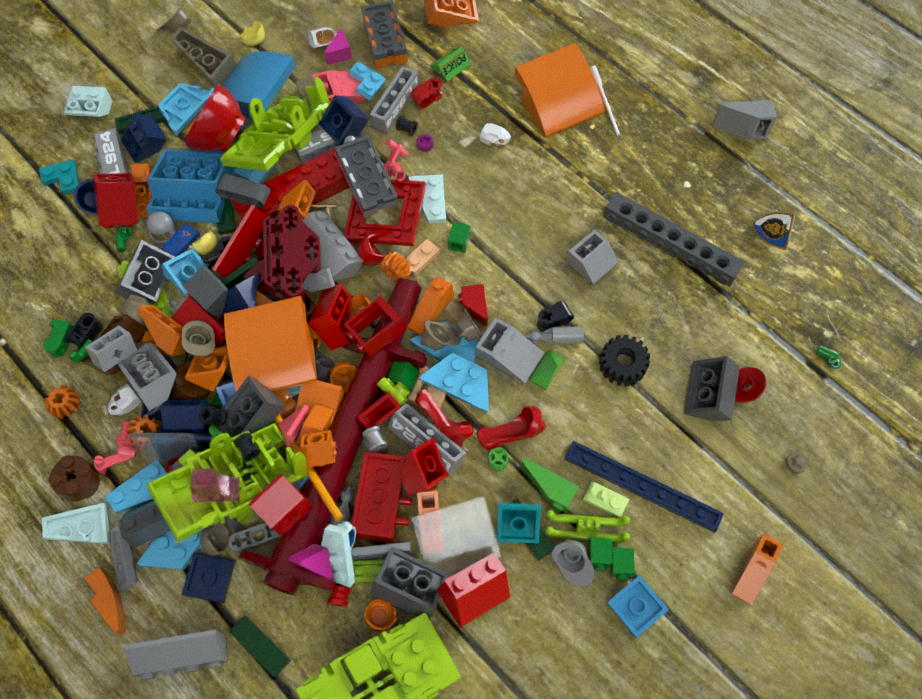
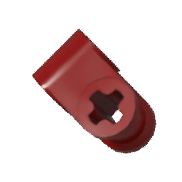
M431 78L420 86L415 87L411 91L410 96L419 108L424 109L442 98V82L438 78Z

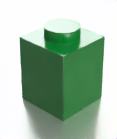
M453 222L448 238V250L466 253L471 236V225Z
M394 361L388 378L395 385L398 382L402 383L412 392L419 371L410 362Z
M591 537L589 540L588 559L595 571H606L612 565V539Z
M612 547L610 577H616L617 581H628L635 574L634 548Z

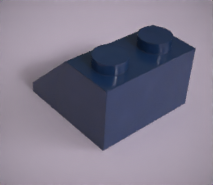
M335 95L319 125L338 145H342L347 136L355 137L360 134L369 118L349 97Z

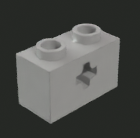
M117 326L85 347L93 364L103 372L111 369L137 351L131 334L120 326Z

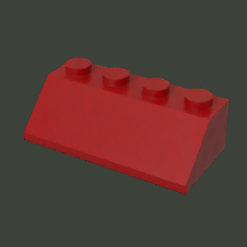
M254 205L250 206L213 266V271L227 277L241 267L243 263L251 259L252 254H250V251L253 247L257 249L262 241L259 237L263 232V220L268 217L265 213Z

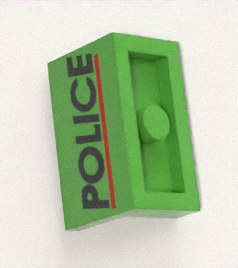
M461 46L452 49L430 66L433 71H440L445 81L448 82L471 65V62Z

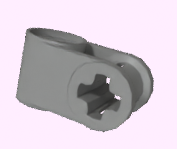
M379 426L371 427L362 433L363 442L368 452L380 453L389 448Z

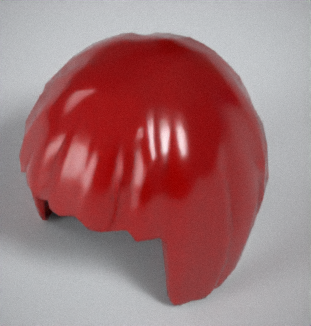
M371 234L358 243L356 252L363 260L362 264L376 266L382 263L386 255H381L374 245L379 235Z

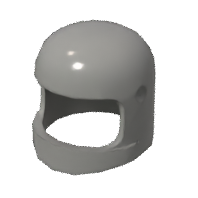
M154 212L147 218L146 226L150 239L158 246H163L177 232L172 218L165 212ZM169 232L170 237L163 241L152 237V233L160 235Z

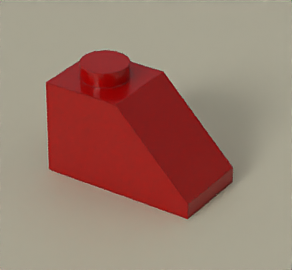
M484 284L461 286L458 301L459 305H463V312L466 308L474 320L483 326H488Z

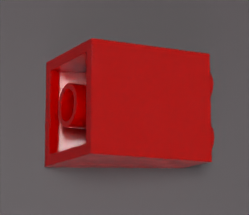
M92 174L99 226L112 228L114 225L131 227L137 224L135 181L131 174Z

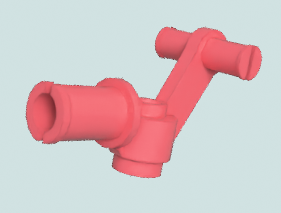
M389 138L385 144L392 148V151L383 166L388 177L393 175L397 181H403L406 174L402 170L401 164L395 162L398 153L406 157L408 151L403 149L400 143H395Z
M122 422L119 437L116 438V443L119 446L117 454L106 458L102 456L94 458V467L99 474H105L109 467L136 458L137 447L132 446V440L126 438L130 434L125 431L129 427V422Z

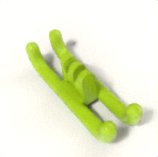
M553 510L547 511L546 514L547 518L551 521L576 523V531L555 530L551 526L547 527L546 534L553 538H570L572 540L589 541L591 537L610 538L612 543H623L630 539V534L627 532L623 534L598 533L600 525L625 526L629 524V516L608 518L557 514Z

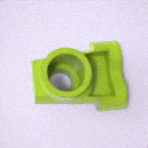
M385 377L377 383L382 391L386 393L389 391L401 406L408 400L406 397L410 394V391L402 383L398 382L395 385L389 378L386 379Z

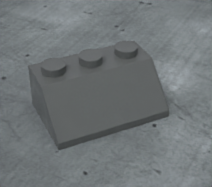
M141 240L131 256L115 294L128 299L130 294L145 298L148 303H156L166 281L161 266L175 256Z
M728 356L693 361L685 414L710 421L732 420L740 366Z
M248 376L224 408L227 412V421L223 426L217 427L221 433H228L231 438L247 430L252 434L263 427L271 425L285 406L273 391Z
M154 500L126 512L119 520L122 538L135 548L171 531Z
M391 547L370 594L416 616L426 612L430 619L440 599L436 590L444 580L448 579L449 574Z

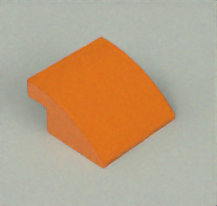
M576 43L515 67V77L523 88L522 103L545 138L605 113L594 76Z
M301 296L224 314L227 352L236 392L248 376L254 378L271 391L317 381L314 339L306 321L305 304Z

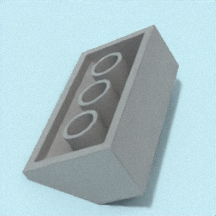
M324 210L308 213L302 221L320 239L321 269L330 267L334 281L356 276L363 262L356 250ZM310 247L311 260H314L313 247Z
M150 341L137 348L136 352L117 364L149 411L161 406L163 402L168 400L177 374Z
M217 630L125 645V652L132 674L141 677V680L154 679L156 674L163 673V676L177 675L179 670H185L186 673L196 672L202 666H207L208 669L219 668L221 663L228 662L226 635Z

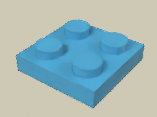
M640 575L606 603L635 639L669 610Z

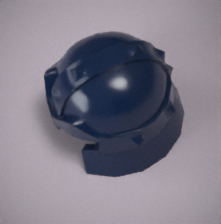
M93 179L81 182L74 192V201L78 209L89 215H97Z

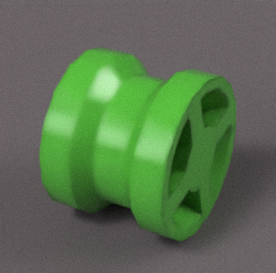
M499 447L490 451L488 464L492 470L498 472L507 467L509 459L507 451Z

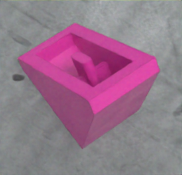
M342 29L338 31L324 52L327 64L351 59L350 47Z
M314 544L288 558V561L330 580L333 578L328 549L326 547Z

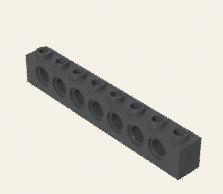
M618 192L614 194L605 207L603 217L608 221L614 222L624 230L634 233L640 239L652 243L656 248L663 249L671 256L681 259L687 265L699 269L703 274L717 279L721 284H726L730 287L745 261Z

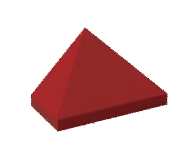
M388 391L361 412L357 418L369 429L381 424L399 410L401 405Z

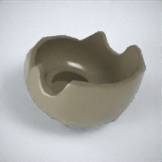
M215 522L202 530L200 544L205 552L209 555H220L225 552V548L229 546L230 538L227 527L220 522Z

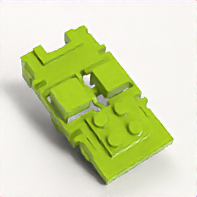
M315 77L313 79L314 86L305 87L311 107L308 106L305 98L301 100L298 96H285L280 99L275 107H269L264 111L261 100L253 98L249 104L253 123L239 135V140L221 156L220 160L223 166L268 171L288 150L292 148L303 149L313 139L311 129L318 124V120H322V115L330 105L323 82L318 77ZM255 105H257L258 113H256Z
M273 423L251 434L253 437L252 441L255 447L259 448L260 454L255 459L245 462L247 466L252 464L253 468L244 469L242 453L234 445V440L241 434L231 438L228 433H223L212 439L209 449L186 459L185 466L179 467L147 483L146 486L174 538L179 543L200 532V529H204L215 522L225 523L224 517L226 516L231 520L253 511L248 505L249 502L280 473L292 483L307 477L306 457L301 452L294 454L292 449L287 447L286 463L277 450L285 446L284 437L276 424ZM257 472L254 476L253 474L250 475L249 480L243 482L242 477L245 474ZM235 481L237 486L228 490V495L225 490L220 491L227 483Z
M426 612L403 626L400 624L390 630L389 634L383 631L380 635L373 637L319 670L320 675L317 677L314 675L302 682L303 685L296 688L295 692L299 699H361L369 693L371 695L370 699H432L439 695V691L461 678V675ZM344 659V661H343V664H344V665H343V667H342L340 661ZM381 670H387L389 675L374 684L371 678L378 675ZM389 680H393L394 685L387 687L381 692L377 690V688ZM365 683L367 689L352 697L350 692L354 690V687Z

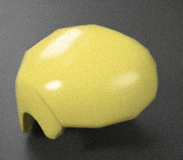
M253 22L251 28L245 26L244 32L240 35L241 41L248 46L261 44L265 38L263 25L260 22Z
M210 230L198 241L192 243L189 248H194L200 256L207 255L215 249L217 236Z

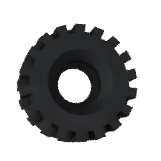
M618 335L615 340L611 338L608 343L606 342L602 349L599 364H601L600 370L601 372L604 371L603 376L605 378L610 377L609 382L613 383V381H616L617 386H621V383H624L625 387L629 386L630 383L632 385L637 384L638 380L641 381L650 365V353H647V346L642 347L643 342L641 340L636 342V337L634 336L632 339H628L629 335H624L623 338ZM620 354H626L632 358V363L628 366L622 365L618 362L617 357Z

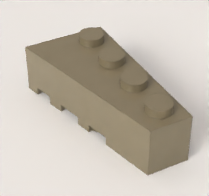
M181 26L171 37L177 50L214 88L219 84L222 85L237 66L231 54Z

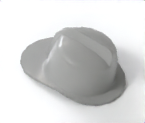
M570 538L554 547L552 557L565 579L575 586L583 587L589 585L594 579L595 571L587 557L585 547L580 542Z

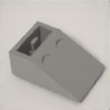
M773 100L720 103L712 127L748 140L767 139L776 119Z
M495 317L477 344L475 356L525 384L543 357L544 352L513 326Z

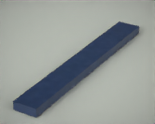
M573 441L564 459L709 531L717 532L724 515L723 512Z

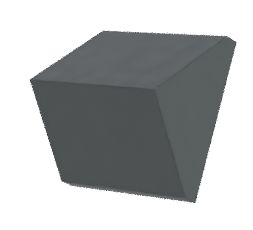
M204 265L183 287L207 312L217 318H221L228 288Z

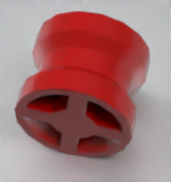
M336 586L334 592H330L327 604L336 607H348L347 597L351 589Z

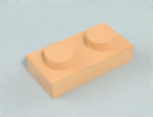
M428 239L406 257V260L411 263L413 269L411 273L414 276L440 254V249Z

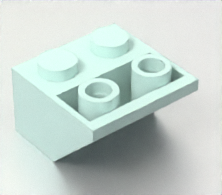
M72 86L64 114L93 117L109 114L113 100L105 87Z

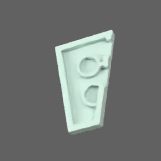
M443 174L409 176V181H425L426 183L422 211L428 224L446 223Z
M100 503L43 517V538L46 540L111 544L107 504Z

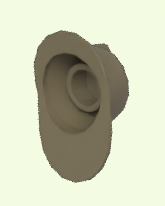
M182 5L174 16L157 30L165 27L175 33L180 26L186 29L192 20L182 9Z
M130 294L122 309L119 308L117 311L146 325L137 308L138 306L150 304L145 298Z
M465 308L464 314L456 321L458 328L457 336L464 337L467 341H472L479 337L482 338L476 322Z
M203 321L186 323L182 329L183 349L194 356H207L211 354L215 349V335L212 327Z
M426 321L424 323L425 329L422 332L421 345L428 346L433 350H440L447 345L455 346L461 342V337L456 334L457 330L451 325L433 321Z

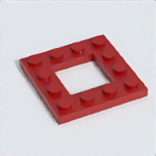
M390 179L398 199H404L398 226L366 224L367 217H363L353 195L343 233L345 238L349 242H360L365 237L376 234L379 235V238L374 244L414 246L426 189L425 181H397Z

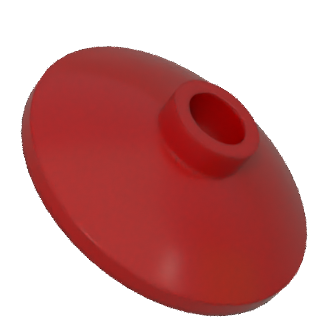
M755 367L739 369L735 401L748 403L756 400L763 394L767 381L761 370Z

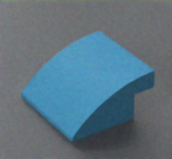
M267 51L246 54L239 60L237 66L222 85L235 97L242 115L252 119L249 111L250 101L253 98L260 99L264 111H266L296 67L294 59L284 54ZM255 105L256 113H258L257 105Z
M164 149L147 178L152 194V199L147 206L149 216L154 212L161 211L169 214L173 221L219 223L226 198L219 196L215 189L222 175H231L232 167L223 166L220 160L224 153L219 151L201 152L197 150Z

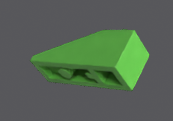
M523 458L522 469L546 502L555 511L566 513L579 486Z

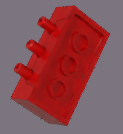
M365 452L352 518V525L356 529V539L394 544L397 525H409V518L398 517L400 505L411 506L413 500L410 497H402L403 483L400 475L406 457Z

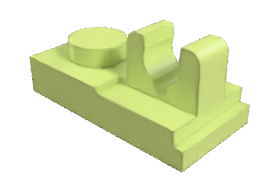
M591 482L583 501L617 518H621L629 499L596 482Z

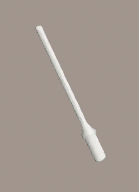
M596 66L590 67V70L600 90V93L602 95L603 101L610 116L616 135L618 136L620 135L619 130L617 128L616 122L614 120L611 109L604 94L603 88L601 86L602 79L599 76Z

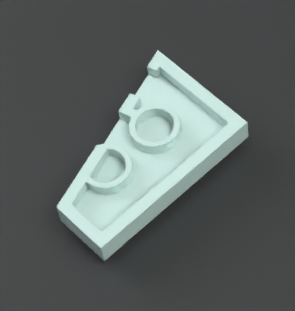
M329 524L324 529L321 546L328 549L333 573L332 581L351 587L355 583L348 529Z

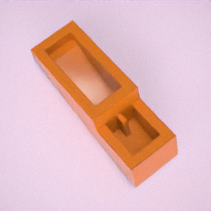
M98 567L85 578L97 594L90 602L114 633L124 635L126 633V621L120 594L109 573L105 569Z

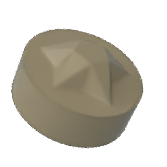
M793 452L786 458V467L792 473H801L808 467L806 456L800 452Z

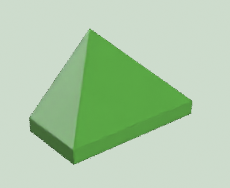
M548 350L529 381L546 390L564 363L565 358Z

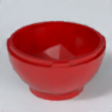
M219 84L215 87L190 128L183 145L201 152L221 151L225 153L246 117L242 115L235 97L223 85Z

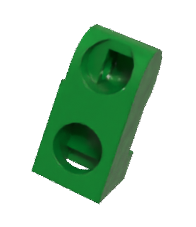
M52 318L49 325L53 329L49 338L44 341L43 347L52 357L59 358L65 354L70 343L65 341V336L73 325L68 321Z

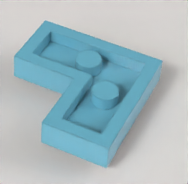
M358 61L349 72L350 76L361 82L356 92L368 100L375 96L386 81V78Z

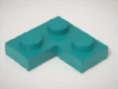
M74 159L39 168L42 184L45 186L59 182L63 195L74 193L76 187L80 184L77 164Z

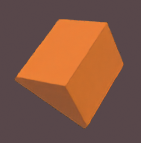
M227 346L215 348L207 356H194L186 373V380L213 392L223 376L229 361Z

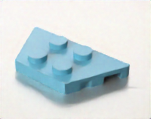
M179 83L158 104L159 110L176 136L201 111L215 88L205 90L201 89V86H189L188 84Z
M447 321L443 322V323H447V324L451 325L453 328H455V329L458 331V328L455 327L454 325L450 324V323L447 322ZM417 335L410 340V344L439 362L449 354L454 353L475 363L477 339L467 341L464 337H461L459 345H447L440 350H433L428 346L421 345V335Z
M454 353L449 354L419 378V381L485 413L489 410L487 369Z
M200 529V532L177 543L171 531L155 538L137 562V565L159 569L185 570L192 560L193 554L197 553L201 547L200 534L203 529Z

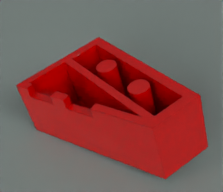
M341 283L322 292L309 321L311 328L317 332L331 351L350 343V338L346 335L347 328L344 323L347 322L348 316L351 315V296Z

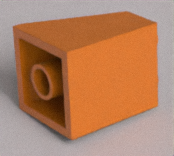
M318 380L302 384L295 411L304 405H308L310 413L315 404L335 410L330 424L331 427L345 397L343 388Z

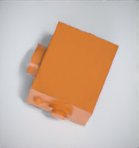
M331 430L301 436L300 452L306 457V467L335 463L337 454L335 449L336 442L333 441Z

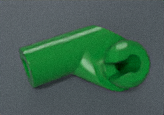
M129 226L122 227L115 235L117 252L122 253L126 251L125 242L132 235V229Z
M87 339L78 352L76 350L70 352L69 359L73 360L74 363H80L89 355L85 347L93 341Z
M819 345L816 354L825 357L831 369L840 368L842 363L838 353Z

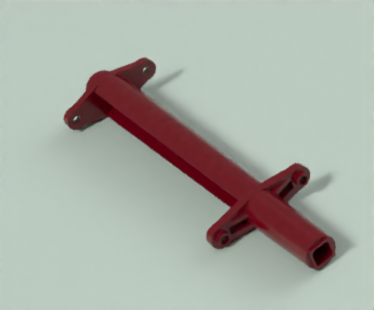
M400 277L387 303L402 318L406 327H408L422 288L418 285L417 281ZM384 314L380 317L371 338L391 323ZM406 330L372 357L366 352L361 353L355 345L357 343L356 340L353 342L350 340V343L341 346L344 349L363 354L364 356L330 427L333 441L336 442L335 449L337 454L335 463L313 466V469L336 505L363 440L362 433L367 430L357 416L379 399L382 390L377 383L384 377L387 379L394 361L410 362L416 368H424L427 358L423 352L418 350L410 351L400 347ZM361 337L364 340V342H367L370 339ZM308 478L302 488V493L312 503L313 507L288 532L280 536L271 558L246 550H242L238 559L267 571L263 581L265 585L292 596L296 595L299 585L314 586L334 592L337 584L328 578L312 573L288 561L289 556L311 545H321L324 529L329 525L332 517L310 478Z

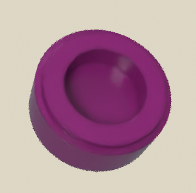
M423 134L417 138V148L420 151L428 152L434 147V140L430 135Z

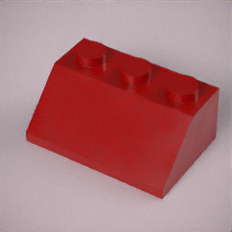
M495 553L488 555L444 580L436 590L460 628L510 598L507 572Z

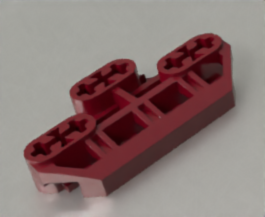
M287 205L282 208V212H278L275 218L271 219L270 214L263 220L264 282L266 289L279 300L301 296L304 302V280L310 273H318L322 267L320 239L300 219L298 208L294 205ZM290 219H293L292 231H290ZM278 223L279 226H282L283 230L272 231V227ZM276 241H279V247H283V251L273 252V248H276ZM310 247H313L314 260H311ZM276 262H280V269H284V273L273 274V269H276ZM293 279H295L296 293H293ZM281 284V291H285V295L274 290V286Z

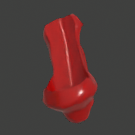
M426 389L418 392L416 404L423 412L428 414L437 429L461 448L463 441L474 433L472 424L467 421L457 423L447 419Z
M526 406L514 421L493 428L482 427L476 432V435L484 449L492 450L513 441L532 438L545 430L546 423L542 419L541 411L536 406Z

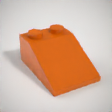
M424 0L428 24L444 27L478 22L475 0Z

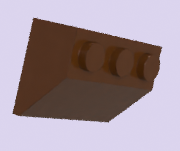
M128 315L114 316L101 336L120 326L131 334L135 344L141 341L146 328ZM89 355L82 360V363L105 375H113L120 371L116 364L111 369L103 372L93 364Z

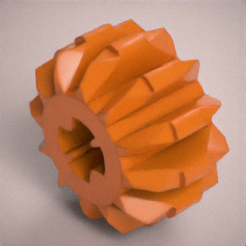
M395 251L387 254L380 265L382 272L387 275L386 277H389L391 281L394 280L396 283L400 277L408 279L413 269L411 263L406 260L407 258H404L402 254H398Z
M61 385L59 389L54 387L52 393L47 392L49 397L44 399L46 403L44 407L51 416L63 419L65 415L71 417L72 411L78 412L76 406L81 405L78 400L80 396L72 387Z
M147 414L144 415L143 419L138 415L135 417V420L129 421V427L125 431L130 433L126 438L128 440L133 439L132 446L136 443L139 444V449H142L144 445L147 448L152 446L154 442L151 439V435L161 427V424H154L156 418L149 420Z

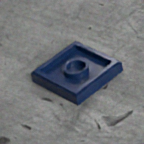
M194 553L181 595L225 603L236 561Z

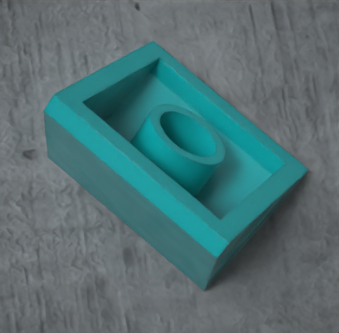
M498 503L497 542L539 544L541 505Z

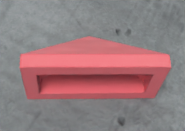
M308 405L302 406L277 424L284 437L286 447L291 448L300 433L303 423L308 417Z

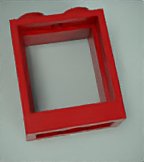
M379 296L344 323L348 330L346 335L352 342L354 340L357 341L355 345L361 353L366 352L370 357L408 329L402 318L382 296ZM384 314L391 323L367 342H364L358 333Z

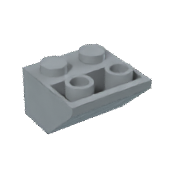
M595 229L570 249L567 257V263L592 285L619 263L608 240Z

